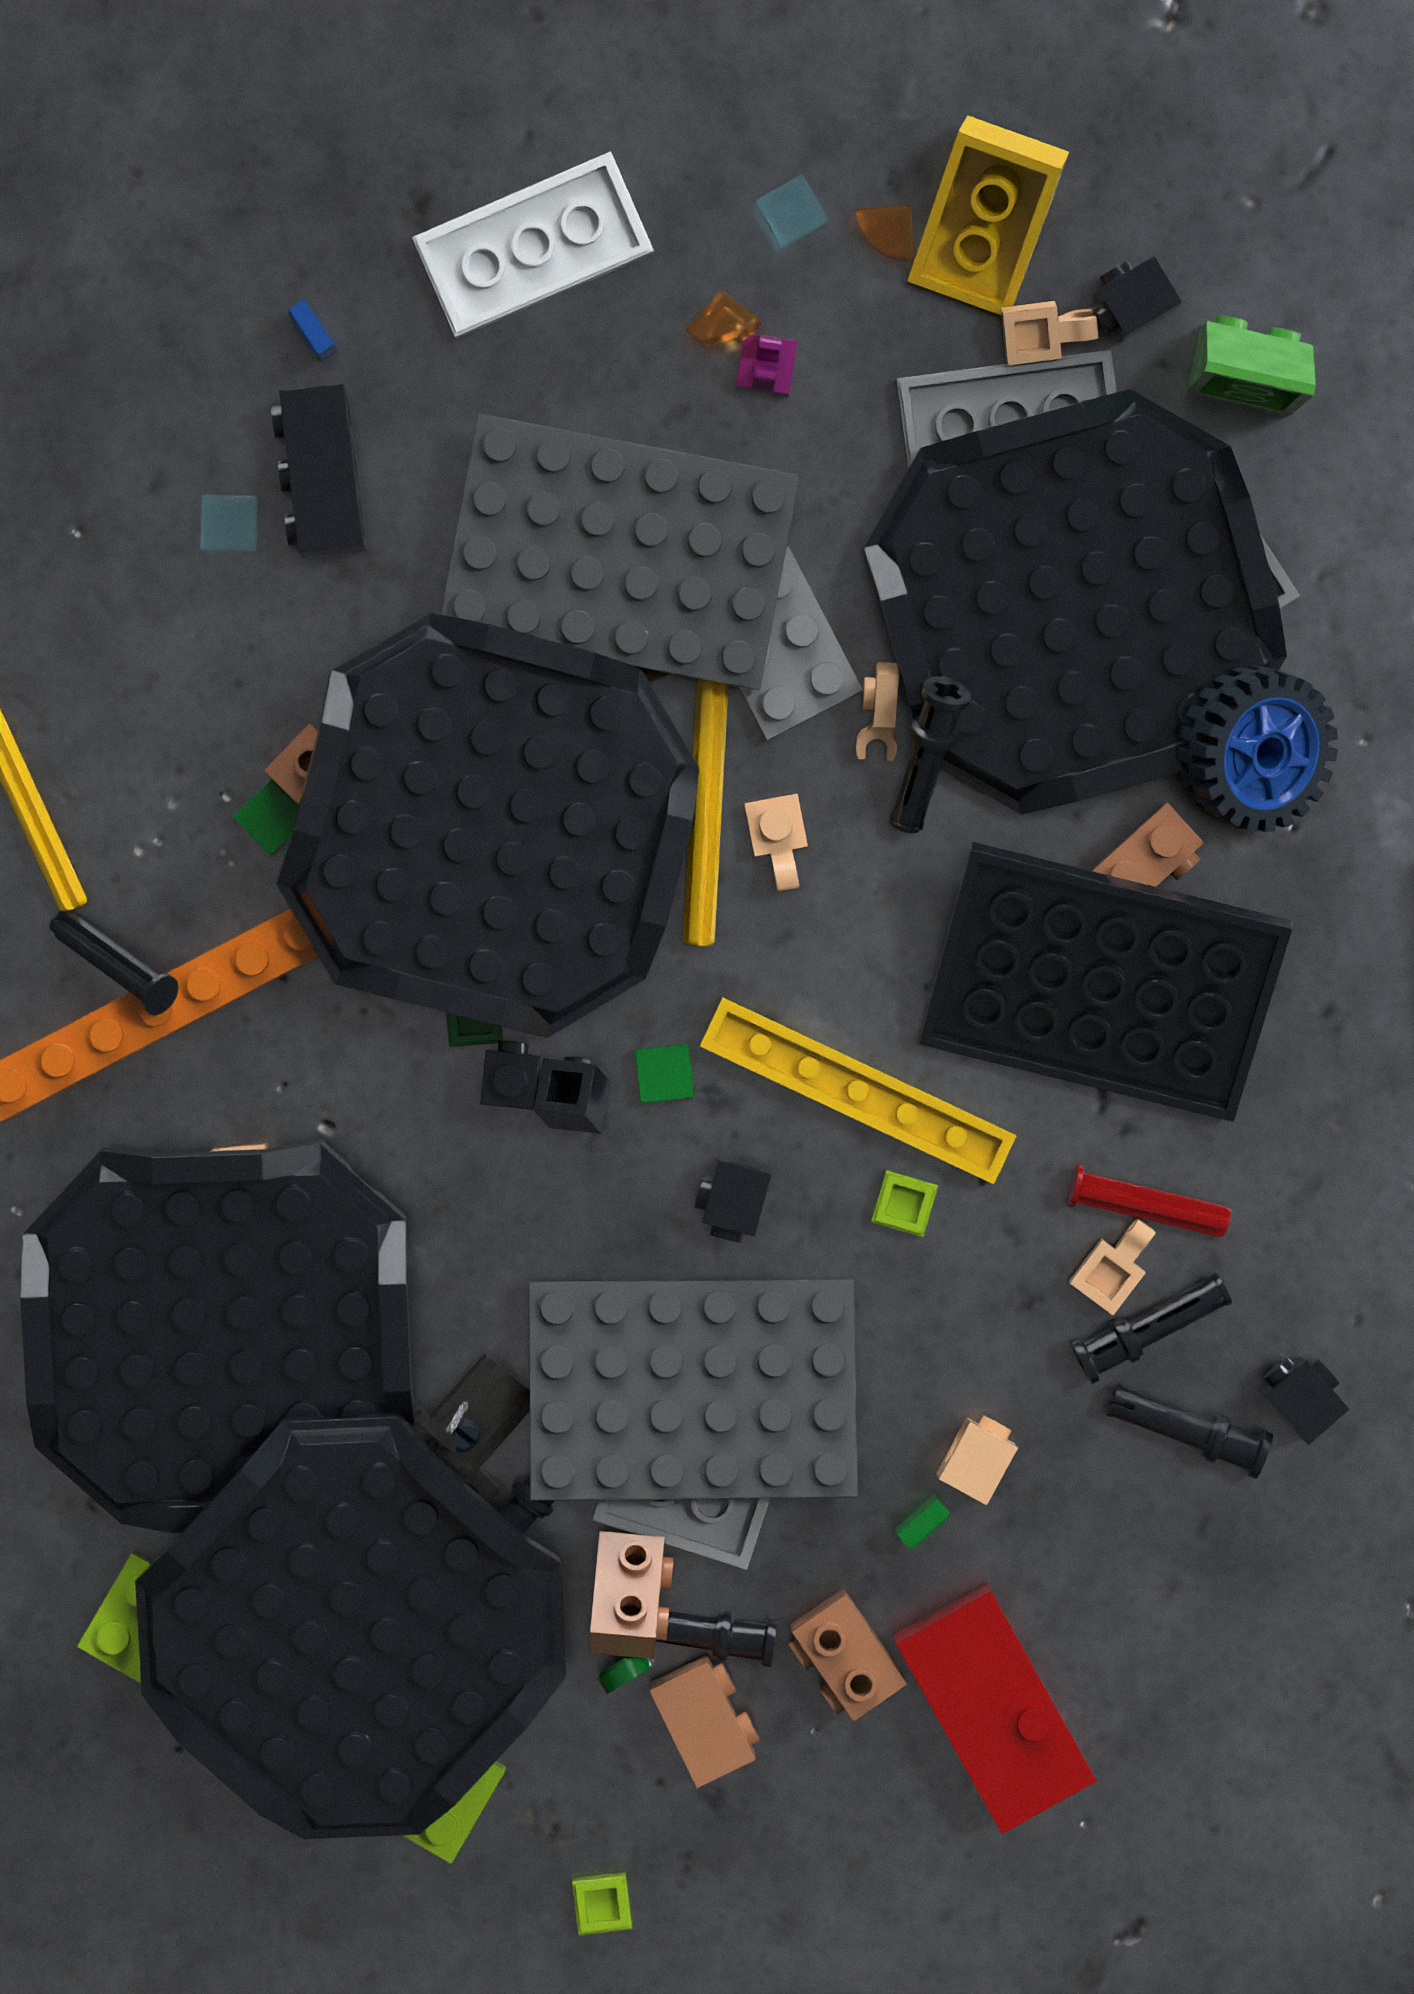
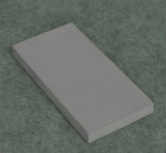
M1111 350L1062 356V359L1009 366L1008 364L897 378L896 387L907 469L921 447L1081 401L1116 393Z

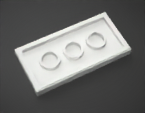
M611 151L412 237L455 339L654 254L652 245Z

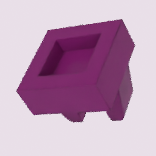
M744 332L735 388L789 397L798 341Z

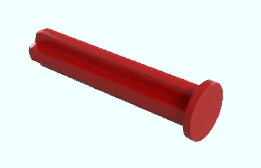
M1077 1165L1074 1170L1067 1199V1206L1074 1208L1076 1203L1217 1237L1225 1235L1231 1218V1210L1227 1206L1084 1172V1166Z

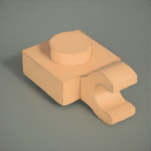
M1055 301L1001 308L1005 357L1008 366L1062 359L1060 343L1098 339L1097 318L1093 316L1092 309L1074 310L1058 316Z
M876 662L875 678H864L863 710H872V721L857 735L855 745L858 759H865L866 746L873 739H880L885 742L886 761H893L895 759L897 743L894 728L899 683L897 663Z
M798 793L745 803L744 807L754 858L771 856L777 892L799 888L792 851L808 848Z
M1135 1217L1115 1247L1101 1238L1071 1277L1069 1283L1111 1315H1114L1145 1275V1270L1135 1264L1134 1261L1156 1232L1141 1219Z

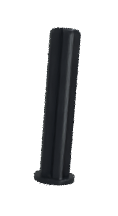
M72 910L60 911L56 918L51 919L49 928L54 932L55 938L140 999L143 1010L148 1014L159 1015L174 1003L179 985L173 976L158 974Z

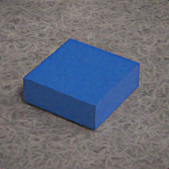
M305 299L288 309L290 319L318 360L324 361L338 351Z

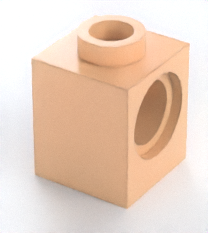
M983 1415L979 1423L967 1417L936 1472L939 1480L987 1505L1018 1449L1014 1442L1008 1440L1012 1430Z

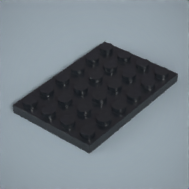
M972 842L922 1025L919 1045L1234 1122L1292 933V920Z

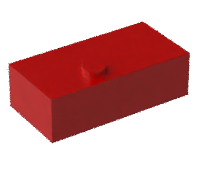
M987 1583L893 1635L900 1653L1001 1834L1097 1782Z

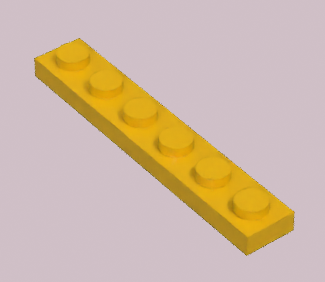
M723 997L699 1045L708 1051L992 1184L995 1183L1017 1136Z

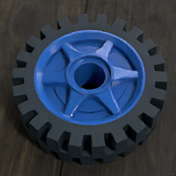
M1250 666V669L1239 667L1231 670L1232 676L1222 674L1213 680L1217 690L1208 687L1202 690L1198 697L1203 701V707L1191 705L1187 716L1195 720L1193 727L1182 725L1179 736L1189 741V745L1178 748V760L1188 765L1179 769L1181 780L1190 784L1185 789L1190 799L1197 801L1196 806L1203 812L1211 815V817L1249 831H1275V825L1285 828L1293 824L1292 815L1303 817L1310 811L1305 801L1306 799L1318 802L1324 793L1316 786L1319 780L1330 782L1333 771L1324 767L1326 761H1336L1338 749L1328 745V742L1338 739L1337 727L1328 724L1335 717L1332 709L1323 705L1326 701L1325 697L1320 691L1313 689V685L1289 673L1262 666Z

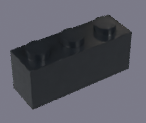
M338 383L279 391L281 405L271 406L275 438L285 437L287 459L278 460L281 491H291L294 513L284 514L288 546L298 545L299 554L302 558L367 550L348 390L345 384Z

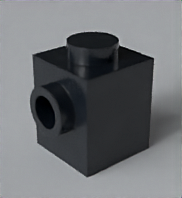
M1153 256L1134 268H1131L1128 261H1125L1102 275L1100 280L1104 286L1099 288L1093 296L1097 305L1092 307V311L1106 335L1109 336L1115 332L1119 341L1123 342L1177 310L1182 301L1156 257Z
M498 1040V1050L487 1049L485 1051L480 1105L534 1110L539 1083L541 1055L530 1054L531 1043Z
M565 1057L564 1060L543 1058L533 1111L549 1128L601 1134L611 1082L592 1060L581 1057Z
M718 1158L713 1179L702 1177L694 1208L704 1211L702 1223L712 1225L709 1235L741 1243L743 1234L755 1237L772 1174L770 1171Z
M1301 1356L1293 1362L1286 1357L1273 1366L1263 1377L1268 1384L1259 1392L1299 1438L1308 1445L1350 1410L1333 1391L1340 1384L1339 1381L1319 1359L1311 1365Z

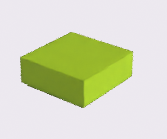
M885 1170L871 1222L924 1237L938 1185Z
M626 1872L572 1878L578 1936L632 1929Z

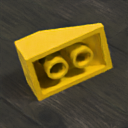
M967 115L955 139L907 282L1001 315L1002 307L1014 306L1069 152Z

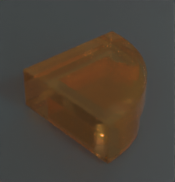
M910 205L856 209L859 228L865 239L874 249L895 260L914 261Z
M721 290L689 325L686 331L695 341L703 345L715 346L717 345L716 342H724L736 337L739 340H743L756 332L763 324L756 315Z

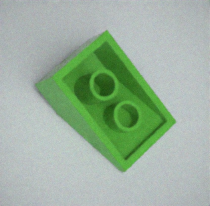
M1217 316L1215 323L1206 321L1200 329L1187 386L1188 392L1292 415L1314 396L1316 378L1313 345L1300 342L1301 334L1281 328H1269L1268 335L1247 330V321L1229 316Z

